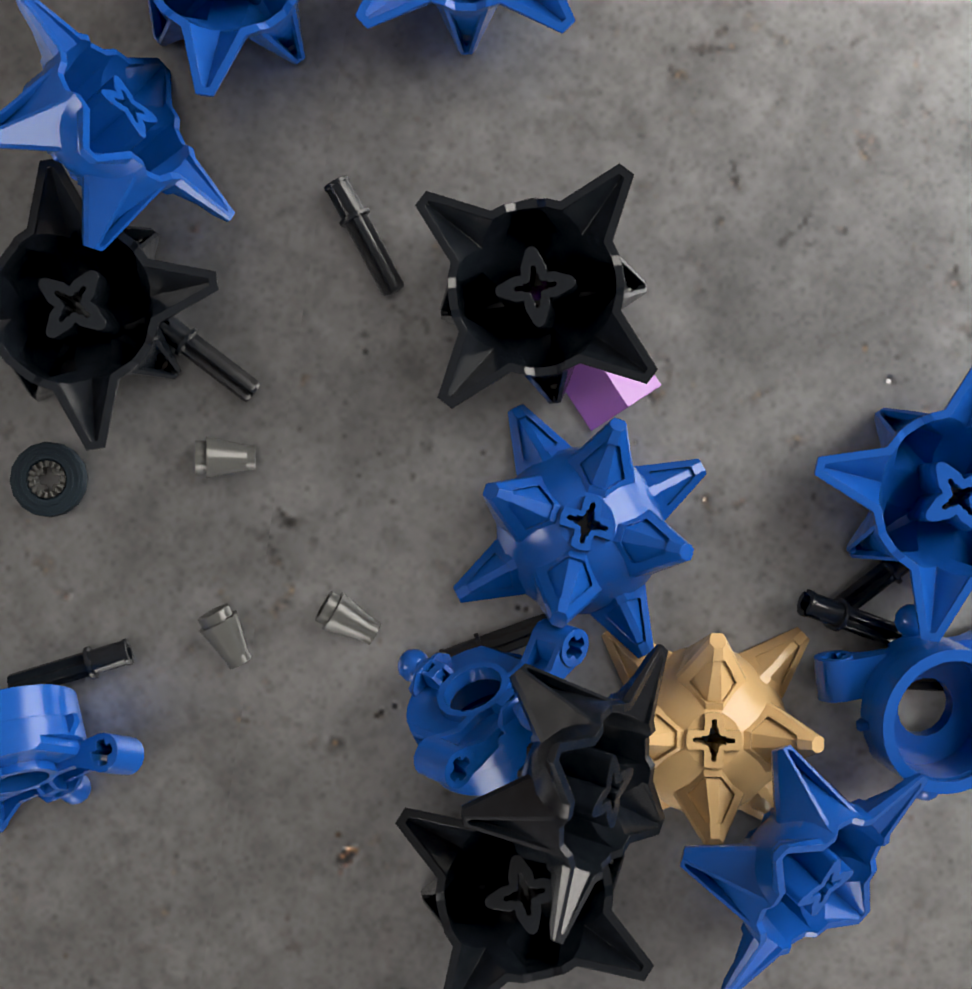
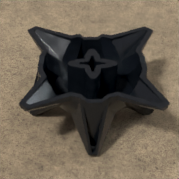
M53 159L39 161L27 228L13 238L0 257V356L12 368L32 398L39 402L53 394L56 395L86 451L103 449L107 443L120 379L126 375L176 379L181 372V368L159 325L219 290L218 276L216 271L154 260L159 243V234L151 228L127 226L103 252L83 246L81 231L82 198L62 163ZM75 303H80L84 310L90 314V317L85 315Z
M619 163L561 201L535 197L503 204L493 210H487L425 191L415 206L450 261L448 283L440 307L441 320L455 325L459 331L437 398L453 409L512 372L524 375L549 404L560 403L573 370L578 364L644 384L651 380L658 368L621 311V309L647 292L646 281L619 255L613 243L634 178L632 172ZM538 286H543L545 290L541 291L540 300H534L533 296L536 295Z
M657 644L646 655L627 683L618 692L610 694L608 697L526 663L509 678L532 731L531 742L527 746L525 763L518 770L515 780L460 806L464 827L514 842V848L520 856L547 864V869L551 872L552 908L549 923L550 940L562 945L595 882L603 878V869L612 859L623 856L630 843L659 835L665 819L653 783L655 764L649 755V736L656 731L654 716L668 650L661 644Z
M405 807L395 822L437 877L421 890L423 903L441 925L446 937L453 946L443 989H500L508 982L528 983L564 975L575 967L645 981L653 969L654 964L612 910L613 892L625 854L612 859L603 869V878L595 882L562 945L550 940L549 923L552 908L551 872L547 869L546 863L523 858L515 850L514 842L464 827L460 818ZM520 873L523 874L524 881L527 883L528 896L524 894V890L519 883Z

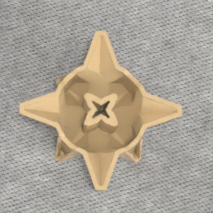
M798 627L739 653L732 651L723 633H711L689 647L673 652L668 650L654 716L656 731L649 736V755L655 764L653 783L662 809L673 807L681 810L704 845L724 844L738 809L762 820L764 814L774 807L771 767L772 750L781 746L791 745L804 759L824 750V738L785 710L782 701L810 640ZM606 630L601 636L624 686L634 675L646 655L638 659ZM710 728L715 730V734H709ZM708 735L707 741H705V739L702 738V736Z

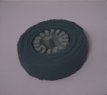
M42 442L31 445L18 455L11 467L10 485L13 496L22 508L37 516L55 517L67 514L79 505L87 490L88 475L85 464L76 451L64 444ZM51 467L52 474L60 476V483L53 484L52 491L48 492L47 485L40 484L39 479L40 476L46 475L47 468Z

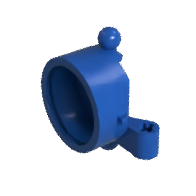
M906 604L899 608L894 619L896 629L902 634V637L888 643V648L864 652L832 650L821 652L814 656L818 700L827 703H841L862 699L861 718L856 721V729L863 732L870 754L880 764L903 779L919 772L926 777L928 782L917 796V799L930 801L936 798L938 794H954L972 789V629L957 636L942 637L939 643L920 639L915 604ZM922 678L936 679L943 687L946 697L945 709L940 719L931 728L921 732L906 730L901 724L898 715V705L903 694L910 684Z
M545 618L539 621L533 628L523 655L505 653L487 646L474 647L452 657L447 653L436 652L429 658L419 649H409L402 653L398 660V672L406 681L411 682L409 686L411 698L407 706L406 718L409 729L418 745L414 754V766L418 773L437 781L444 788L452 792L470 796L484 795L515 780L518 770L525 763L527 746L531 742L532 731L521 704L514 693L509 677L526 663L564 679L586 657L589 647V639L586 632L567 624L563 628L553 626Z
M35 684L0 689V833L6 829L20 805L37 796L47 803L62 799L71 805L84 802L91 792V782L88 776H86L90 772L96 771L125 776L134 774L143 764L144 748L142 743L137 738L111 733H99L87 738L77 693L69 687L53 684Z

